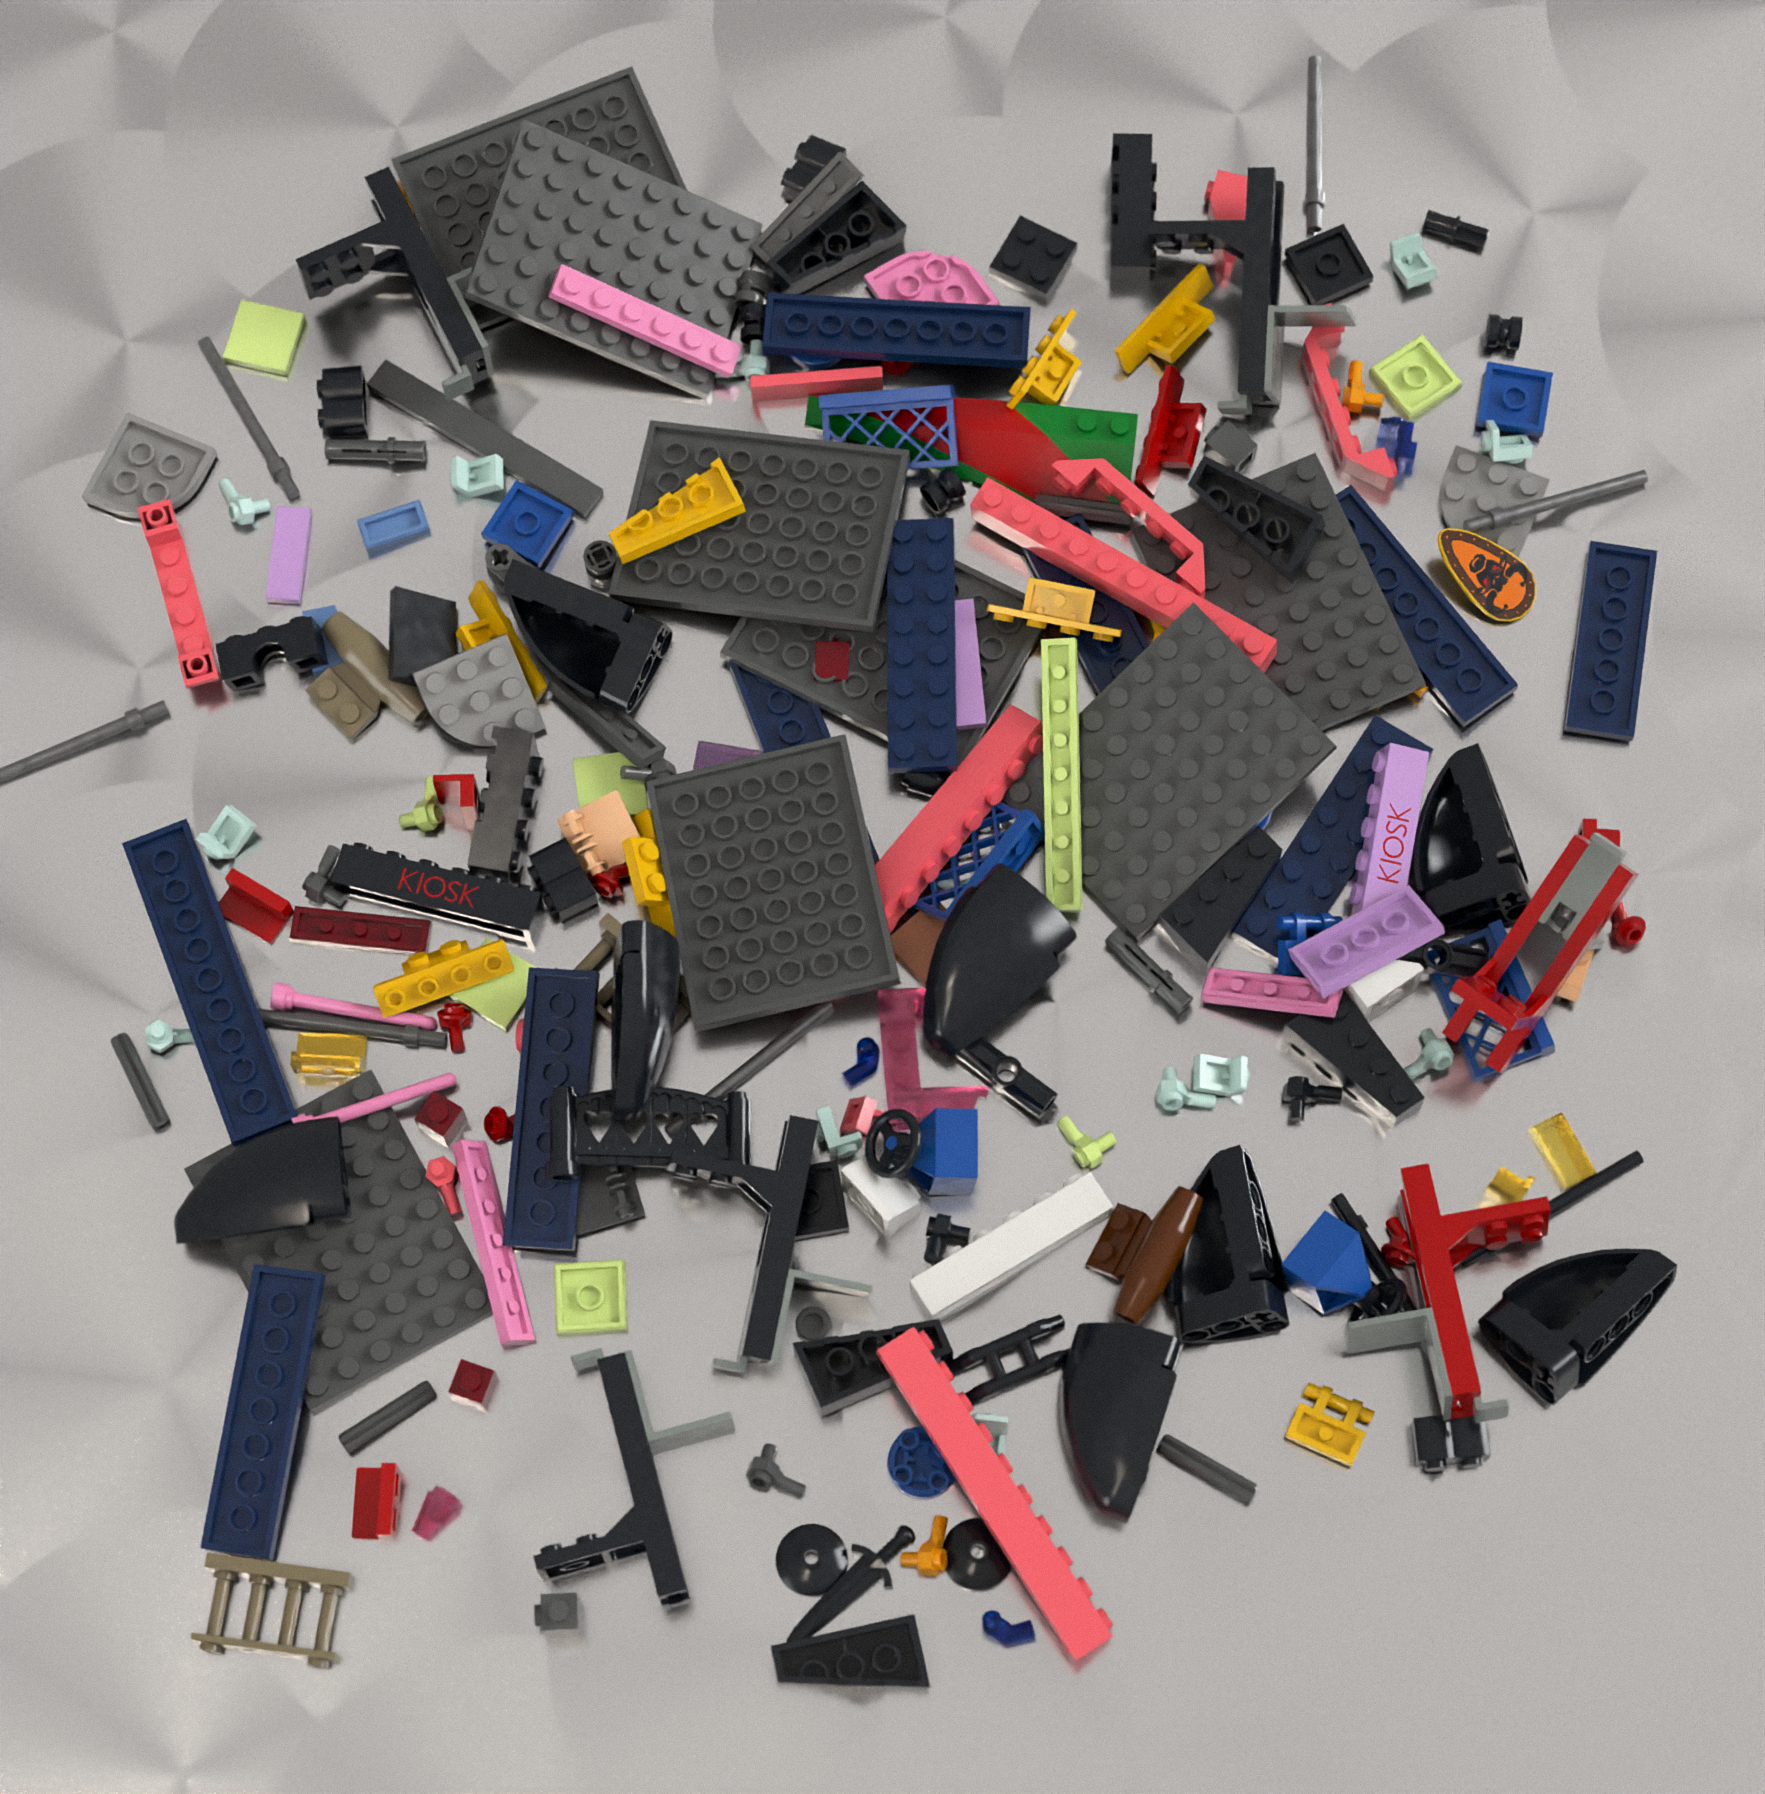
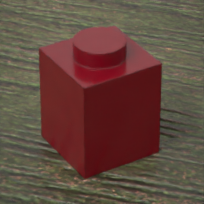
M834 638L832 641H816L815 672L819 677L830 678L835 676L834 682H842V680L848 682L850 642H839L838 638Z
M433 1090L414 1120L419 1131L448 1148L467 1121V1117L462 1107Z
M461 1359L448 1393L454 1402L486 1412L499 1379L495 1370Z

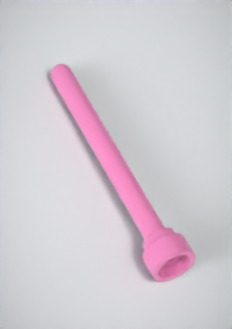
M275 982L272 990L270 1008L273 1010L285 1012L287 1009H293L295 1006L402 1026L406 1024L421 1026V1029L433 1030L437 1026L436 1019L431 1016L401 1012L384 1018L380 1007L297 993V990L291 988L290 984Z
M446 1073L313 1117L312 1114L305 1116L303 1113L299 1114L298 1117L291 1118L292 1123L338 1116L340 1123L430 1094L433 1090L439 1091L451 1087L456 1083V1076L453 1073Z

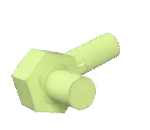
M428 776L425 779L424 799L417 802L413 812L399 816V823L402 828L417 825L422 832L434 830L443 821L442 808L436 803L438 797L433 785V776Z
M1069 1116L1061 1118L1057 1123L1069 1142L1075 1144L1076 1148L1072 1152L1082 1168L1088 1165L1092 1169L1102 1163L1103 1156L1101 1153L1117 1143L1110 1131L1096 1140H1093L1088 1134L1080 1133Z

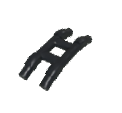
M1059 1314L1035 1321L994 1341L970 1349L947 1362L946 1365L952 1375H955L964 1369L983 1362V1360L986 1361L993 1379L985 1381L965 1393L971 1404L974 1405L1023 1381L1062 1367L1068 1357L1070 1348L1050 1353L1039 1359L1031 1339L1034 1340L1064 1328V1318ZM1018 1346L1026 1365L1006 1373L998 1354Z

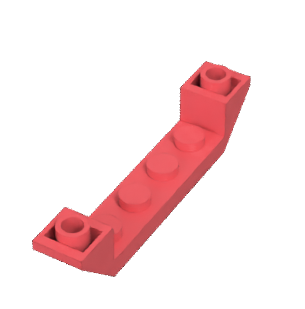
M1344 326L1312 327L1304 341L1301 357L1342 470L1385 492L1392 490L1394 478L1397 476V467L1393 457L1388 458L1384 447L1362 453L1357 435L1352 436L1349 428L1351 425L1349 411L1346 406L1342 407L1340 404L1338 381L1335 377L1331 378L1328 371L1330 361L1326 349L1339 346L1341 333L1345 331Z
M1104 458L1056 460L1052 464V481L1060 491L1065 494L1070 492L1078 498L1096 480L1095 484L1099 490L1107 496L1112 494L1121 502L1120 506L1131 517L1137 515L1146 523L1145 528L1151 535L1157 539L1160 537L1165 539L1170 544L1171 551L1181 560L1187 558L1188 560L1176 571V583L1205 599L1203 543Z
M167 499L138 507L143 531L151 549L179 656L177 657L186 689L219 680L217 660L185 543L171 500Z

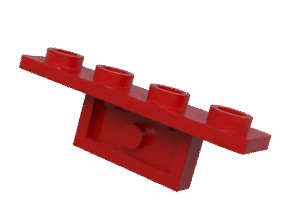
M1166 365L1163 377L1159 380V393L1156 405L1151 411L1149 432L1144 438V451L1140 465L1137 466L1135 473L1136 483L1147 496H1155L1162 468H1192L1207 412L1206 407L1202 403H1179L1184 386V378L1173 365Z

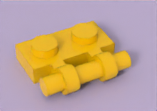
M1309 1382L1303 1395L1316 1400L1314 1408L1302 1403L1299 1404L1285 1438L1352 1467L1366 1434L1365 1431L1353 1425L1356 1419L1370 1425L1375 1411L1362 1406L1363 1402L1355 1398L1350 1401L1332 1393L1333 1389L1323 1385L1321 1388ZM1326 1405L1345 1413L1344 1421L1323 1413Z

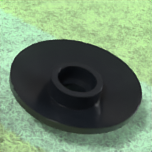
M971 1518L958 1523L949 1531L944 1540L942 1549H945L947 1553V1567L945 1571L956 1584L963 1588L974 1591L991 1589L1000 1584L1012 1568L1011 1563L982 1518ZM975 1546L983 1547L985 1550L984 1556L981 1558L973 1557L971 1554L972 1548Z
M805 1524L792 1529L781 1540L776 1552V1568L780 1579L791 1591L802 1596L815 1597L824 1595L846 1573L848 1566V1554L842 1539L830 1528L819 1524ZM808 1552H815L818 1555V1560L814 1564H808L804 1560L805 1555Z

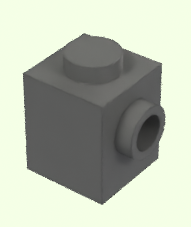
M1227 420L1220 428L1215 426L1204 439V456L1241 474L1255 460L1258 445L1251 440V436L1243 427L1235 426Z
M577 1592L540 1594L541 1604L534 1605L535 1627L541 1626V1631L545 1637L582 1635L581 1599Z

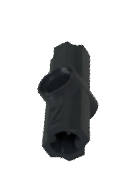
M1434 939L1396 960L1420 963L1424 968L1423 973L1425 974L1439 973L1463 978L1474 976L1488 962L1489 957L1487 950L1449 944L1444 940ZM1429 948L1438 952L1440 959L1438 965H1434L1429 961L1427 957Z
M983 1037L978 1038L956 1054L959 1060L990 1082L996 1092L1007 1095L1038 1119L1047 1113L1058 1096L1055 1091L1025 1070L1018 1059L1005 1055ZM1005 1069L1011 1070L1016 1074V1078L1009 1082L1003 1081L998 1077V1073Z

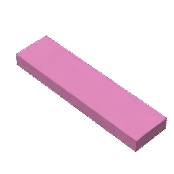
M1210 967L1200 996L1204 1003L1335 1018L1344 988L1323 999L1307 978Z

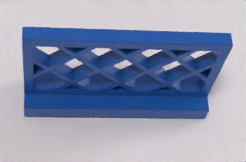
M939 385L818 395L819 409H821L823 440L832 441V436L837 442H844L857 427L870 438L865 445L871 446L875 442L879 447H886L877 438L890 424L903 436L893 448L899 449L908 440L921 451L912 462H909L908 470L959 466L954 408L955 386ZM946 406L947 421L938 430L925 417L934 407ZM926 408L922 414H919L915 409ZM908 409L918 419L905 433L892 420L900 410ZM881 411H893V412H892V414H891L889 417H887V416H886L884 413H882ZM869 412H876L885 420L874 435L859 424ZM861 413L856 420L849 415ZM844 415L853 423L841 438L831 430L830 416ZM921 422L936 433L924 448L910 437ZM947 427L949 439L944 434H942ZM939 437L949 444L950 459L936 460L927 452ZM924 455L931 460L919 462Z
M1001 802L991 808L992 816L983 819L980 827L971 832L972 842L962 845L959 852L950 858L952 869L940 872L938 877L929 883L928 886L931 885L932 895L918 899L912 907L945 923L966 889L971 886L977 887L997 864H1004L1017 872L1045 835V828L1036 814L1025 808L1021 812ZM1012 819L1015 820L1007 831L1001 832L1000 823ZM994 826V835L978 839L979 830ZM996 844L990 854L981 859L980 849ZM973 852V862L958 866L959 856ZM976 871L966 884H960L961 875ZM953 878L954 888L938 892L937 882ZM955 897L945 912L940 910L939 902Z
M1499 919L1489 923L1487 928L1452 941L1449 944L1470 947L1472 943L1485 939L1490 949L1488 953L1489 961L1508 934L1502 920ZM1434 949L1427 952L1429 961L1436 965L1434 959L1439 957L1438 952ZM1516 955L1502 975L1503 982L1499 992L1503 994L1506 988L1509 995L1525 1004L1532 994V990ZM1434 973L1432 974L1449 1016L1452 1018L1456 1012L1455 1009H1458L1460 1004L1451 1001L1449 994L1458 977ZM1442 978L1450 980L1447 985V988L1445 987ZM1480 1012L1475 1017L1485 1020V1024L1479 1037L1464 1032L1460 1038L1476 1080L1497 1073L1490 1066L1480 1069L1475 1058L1480 1045L1492 1050L1496 1047L1495 1044L1483 1040L1490 1023L1505 1028L1488 1015ZM1543 1016L1528 1036L1532 1049L1520 1054L1517 1053L1507 1068L1540 1055L1544 1057L1555 1052V1044ZM1468 1040L1476 1043L1473 1051Z

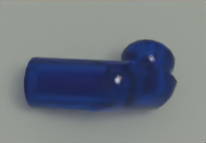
M864 1037L858 1041L856 1064L841 1073L850 1088L874 1074L878 1069L880 1049L874 1039L870 1037Z
M989 1610L982 1616V1629L985 1634L1001 1645H1011L1035 1638L1031 1620L1012 1625L1000 1617V1613L996 1610Z

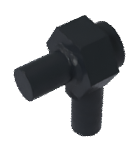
M1289 1077L1288 1082L1283 1086V1100L1291 1102L1290 1120L1304 1121L1305 1103L1315 1102L1318 1098L1341 1101L1342 1087L1314 1086L1309 1084V1078Z
M938 1213L936 1217L930 1216L926 1230V1237L929 1239L924 1253V1260L930 1264L936 1263L941 1245L945 1246L949 1238L968 1242L971 1228L953 1225L951 1222L952 1216Z

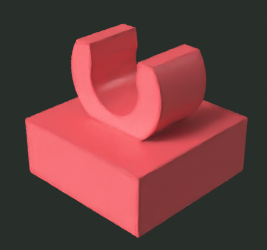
M867 1096L849 1099L839 1132L845 1135L860 1132L861 1135L867 1137L872 1118L877 1119L883 1113L881 1110L875 1109L878 1101Z

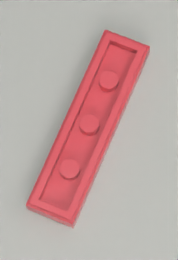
M873 366L750 377L752 402L807 398L809 395L842 394L883 390L882 367Z

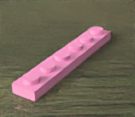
M563 264L557 270L548 295L549 298L726 378L732 375L742 345Z
M460 1140L452 1144L500 1344L526 1345L534 1341L535 1337L513 1249L510 1246H503L505 1216L486 1141Z

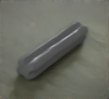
M1041 493L1037 494L1035 499L1036 505L1056 516L1073 517L1081 513L1083 518L1087 520L1125 525L1131 524L1133 518L1118 503Z
M127 1033L114 1036L110 1043L149 1124L153 1128L165 1124L168 1121L167 1114Z
M428 1381L421 1382L342 1432L338 1436L339 1441L347 1452L355 1450L436 1398L435 1390Z
M1169 1434L1164 1435L1158 1445L1157 1450L1162 1455L1245 1502H1249L1257 1490V1485L1254 1482Z

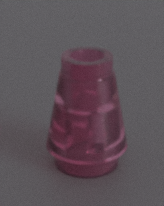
M436 1485L433 1491L428 1490L415 1525L411 1530L423 1539L430 1541L458 1511L456 1506L460 1499L439 1485Z

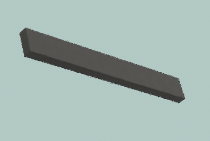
M386 359L367 383L370 391L482 458L493 454L502 457L504 471L549 498L572 509L574 513L584 519L603 495V488L459 402L453 399L447 400L442 392Z

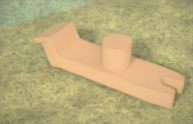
M1595 949L1587 950L1557 993V996L1577 1003Z

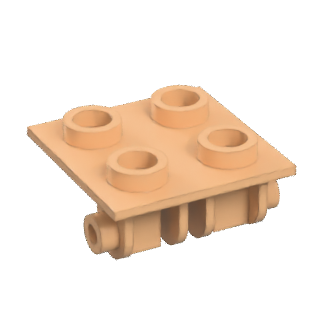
M618 790L577 810H571L563 814L562 818L556 820L589 880L596 873L608 871L610 867L625 863L626 858L622 841L629 837H640Z

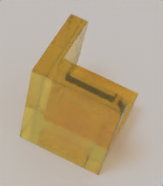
M1501 1166L1492 1182L1486 1188L1482 1199L1494 1206L1522 1201L1535 1178L1529 1175L1525 1181Z

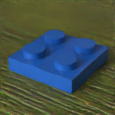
M1487 362L1476 426L1486 428V420H1494L1501 431L1542 437L1553 373Z
M516 480L481 535L484 540L492 544L501 543L510 546L525 561L540 569L573 518L574 513L572 509Z

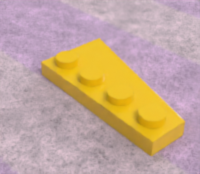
M720 457L710 463L711 468L700 476L696 473L685 480L687 485L674 494L668 492L660 497L658 505L649 511L641 510L608 533L622 564L746 512L744 503Z

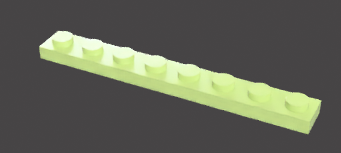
M1075 637L1041 639L1046 897L1060 912L1083 911L1077 639Z

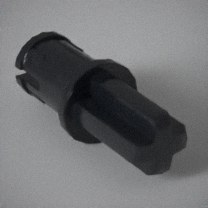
M1428 210L1422 228L1424 231L1449 237L1452 242L1456 238L1478 246H1484L1489 235V230L1460 221L1461 216L1454 218L1432 210Z

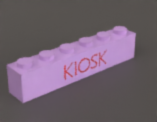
M1389 743L1377 751L1374 756L1372 770L1376 772L1374 784H1371L1366 798L1367 804H1370L1368 817H1365L1361 827V836L1365 838L1363 849L1358 852L1355 862V869L1359 870L1357 883L1353 884L1350 892V903H1353L1351 916L1407 886L1429 752Z

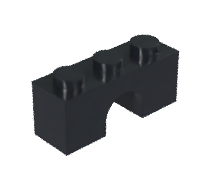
M311 616L295 617L289 623L279 626H264L259 628L257 632L244 636L233 635L226 638L224 642L215 644L222 681L233 692L265 683L263 666L266 660L274 654H285L286 662L296 673L328 665L321 627Z

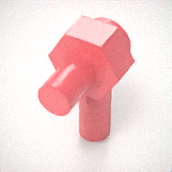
M441 1156L428 1162L425 1177L440 1188L445 1206L449 1214L453 1216L462 1212L453 1185L457 1167L445 1156Z

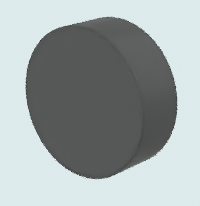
M807 1307L796 1318L797 1334L805 1342L822 1340L828 1337L831 1332L830 1317L820 1307Z

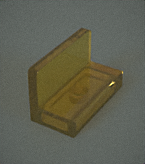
M299 1033L297 1050L291 1051L290 1065L297 1075L357 1077L365 1073L368 1039L366 1036Z

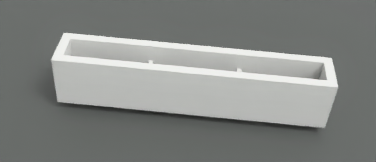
M1089 1172L1083 1177L1080 1173L1075 1174L1063 1183L1064 1188L1054 1194L1051 1191L1043 1193L1033 1201L1034 1206L1024 1212L1021 1209L1013 1211L1003 1219L1004 1224L994 1230L991 1227L983 1229L973 1237L974 1242L964 1248L960 1245L955 1246L942 1256L944 1260L934 1266L928 1263L914 1271L912 1274L914 1278L910 1280V1289L929 1320L943 1318L1109 1218L1113 1213V1205L1093 1174Z

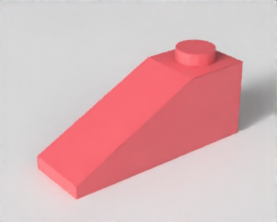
M1218 170L1215 182L1208 181L1204 200L1209 201V220L1246 219L1247 176ZM1217 249L1223 277L1230 279L1236 257L1224 249Z

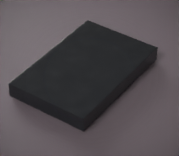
M395 586L390 591L388 680L417 687L412 676L413 672L456 654V602Z

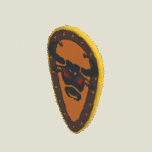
M1450 528L1439 532L1437 541L1448 570L1469 599L1485 615L1495 621L1510 622L1522 618L1531 609L1536 599V582L1533 573L1523 561L1508 550L1473 532Z

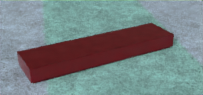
M295 906L289 939L291 942L413 955L418 952L428 953L432 922L431 920Z

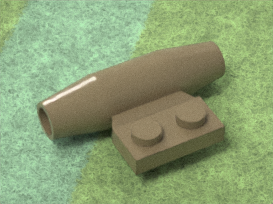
M341 611L333 614L324 623L322 631L344 663L328 667L305 691L350 738L354 739L377 717L381 702L388 705L414 725L421 722L429 714L418 687L388 680L389 650L372 633Z

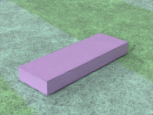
M277 506L265 595L268 603L300 604L312 516L310 508Z

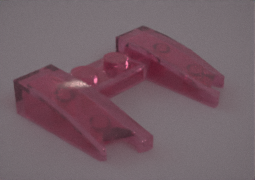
M925 988L877 990L887 1111L891 1109H904L910 1112L920 1124L935 1108L974 1109L978 1097L986 1100L988 1086L921 1088L915 1028H923ZM894 1119L889 1121L893 1131L910 1130L903 1120Z

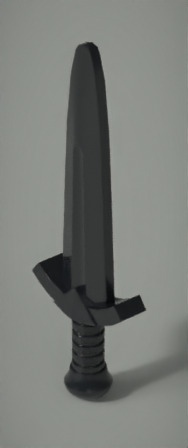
M899 1526L894 1538H891L890 1542H887L878 1553L865 1546L852 1544L851 1552L862 1556L794 1627L786 1642L808 1638L817 1633L882 1577L885 1589H893L891 1574L885 1564L902 1547L915 1542L914 1531L909 1526Z

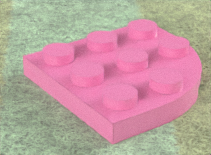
M925 250L900 255L864 275V282L876 299L1000 305V302L979 273L971 265L953 255L947 257L931 254V251Z

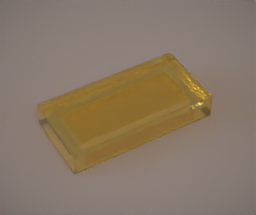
M1562 1112L1531 1127L1530 1132L1564 1191L1597 1173Z

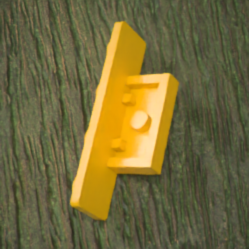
M1198 264L1115 349V355L1124 372L1130 374L1149 353L1173 364L1216 320L1212 310L1198 304L1213 288V283L1204 265Z
M1072 308L1064 317L1058 314L1047 329L1052 334L1050 337L1045 335L1034 350L1039 355L1037 357L1032 355L1027 365L1022 369V372L1026 374L1025 377L1019 376L1008 392L1013 396L1006 406L1010 409L1015 407L1026 392L1045 405H1055L1082 363L1080 359L1058 344V341L1077 313Z
M1029 577L1023 610L988 604L987 611L994 612L993 619L1013 623L1015 616L1027 619V626L1046 629L1047 623L1061 625L1059 632L1079 636L1080 630L1094 632L1093 639L1113 642L1114 636L1121 637L1122 634L1120 629L1090 624L1096 590Z
M484 580L477 581L468 600L480 620L459 626L456 636L464 649L467 650L500 635L507 634L537 704L547 688L544 675L535 666L529 656L527 647L522 644L514 631L511 620L505 616L499 606L495 593L489 589Z
M646 808L631 818L640 837H629L622 841V846L637 905L648 906L651 922L665 929L676 938L652 810Z
M503 939L470 950L466 940L461 942L459 940H452L442 944L439 950L431 953L418 952L409 956L406 962L401 963L405 974L375 984L373 991L383 1017L387 1018L514 971V967Z

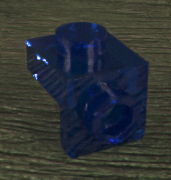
M1401 417L1381 418L1377 437L1396 441L1394 461L1397 471L1405 473L1407 462H1414L1417 442L1411 441L1414 423L1407 422Z

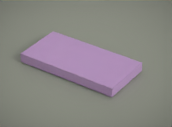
M974 599L955 600L957 730L986 728L987 722Z
M1408 885L1288 949L1292 961L1324 999L1441 936L1445 931L1443 924Z

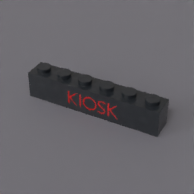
M343 843L331 879L333 887L340 892L353 897L533 941L544 905L540 892H537L538 890L535 887L527 884H518L517 887L504 884V880L490 875L485 876V878L472 876L470 871L459 867H453L452 870L440 868L437 863L427 859H420L419 862L408 860L405 855L395 851H387L386 854L373 851L374 849L371 846L363 843H354L353 846Z

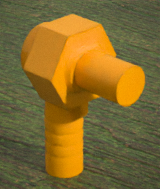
M1359 360L1350 362L1348 377L1350 387L1344 386L1342 406H1348L1349 412L1361 413L1364 405L1382 407L1384 394L1366 392L1365 383L1361 381L1363 363Z
M941 1515L934 1516L930 1539L921 1545L918 1552L901 1553L900 1562L903 1567H918L923 1576H937L939 1571L946 1569L947 1553L941 1547L945 1539L948 1523L947 1517Z

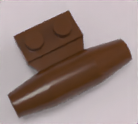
M1177 1186L1153 1220L1143 1211L1117 1203L1086 1263L1095 1272L1117 1280L1123 1278L1113 1309V1313L1131 1324L1139 1325L1163 1293L1191 1239L1203 1201L1201 1196L1185 1187Z

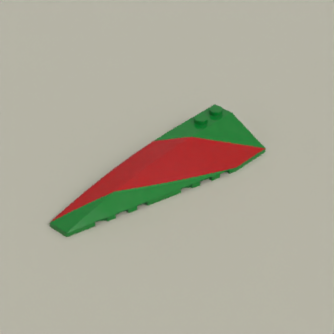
M830 394L809 395L805 427L823 433L821 409H819L818 395ZM955 397L954 408L959 466L926 468L940 473L945 468H949L961 481L970 484L978 483L983 485L986 479L990 478L1035 503L1036 496L1039 493L1076 498L1070 492L1065 494L1055 486L1052 481V464L1056 460L1104 458L1131 481L1138 414L1018 402L1013 409H1010L1006 406L1009 401ZM934 407L925 419L939 430L947 421V407ZM918 408L915 410L919 414H922L926 410V408ZM906 409L900 410L892 421L906 433L918 417ZM893 411L881 412L884 413L887 417H889ZM869 412L859 424L874 435L885 420L876 412ZM861 413L849 415L856 420ZM844 415L830 416L831 430L841 438L853 423ZM921 422L910 437L924 448L936 433ZM889 424L877 439L887 448H893L903 436ZM857 427L846 438V440L849 439L865 445L870 440ZM947 427L942 434H944L949 439ZM939 437L927 452L936 460L950 459L949 444ZM908 440L899 448L910 451V461H913L921 452ZM873 442V444H872L871 446H878V445H877L875 442ZM924 455L919 462L931 460ZM1096 480L1078 497L1087 500L1121 503L1112 494L1107 496L1101 492L1095 484Z

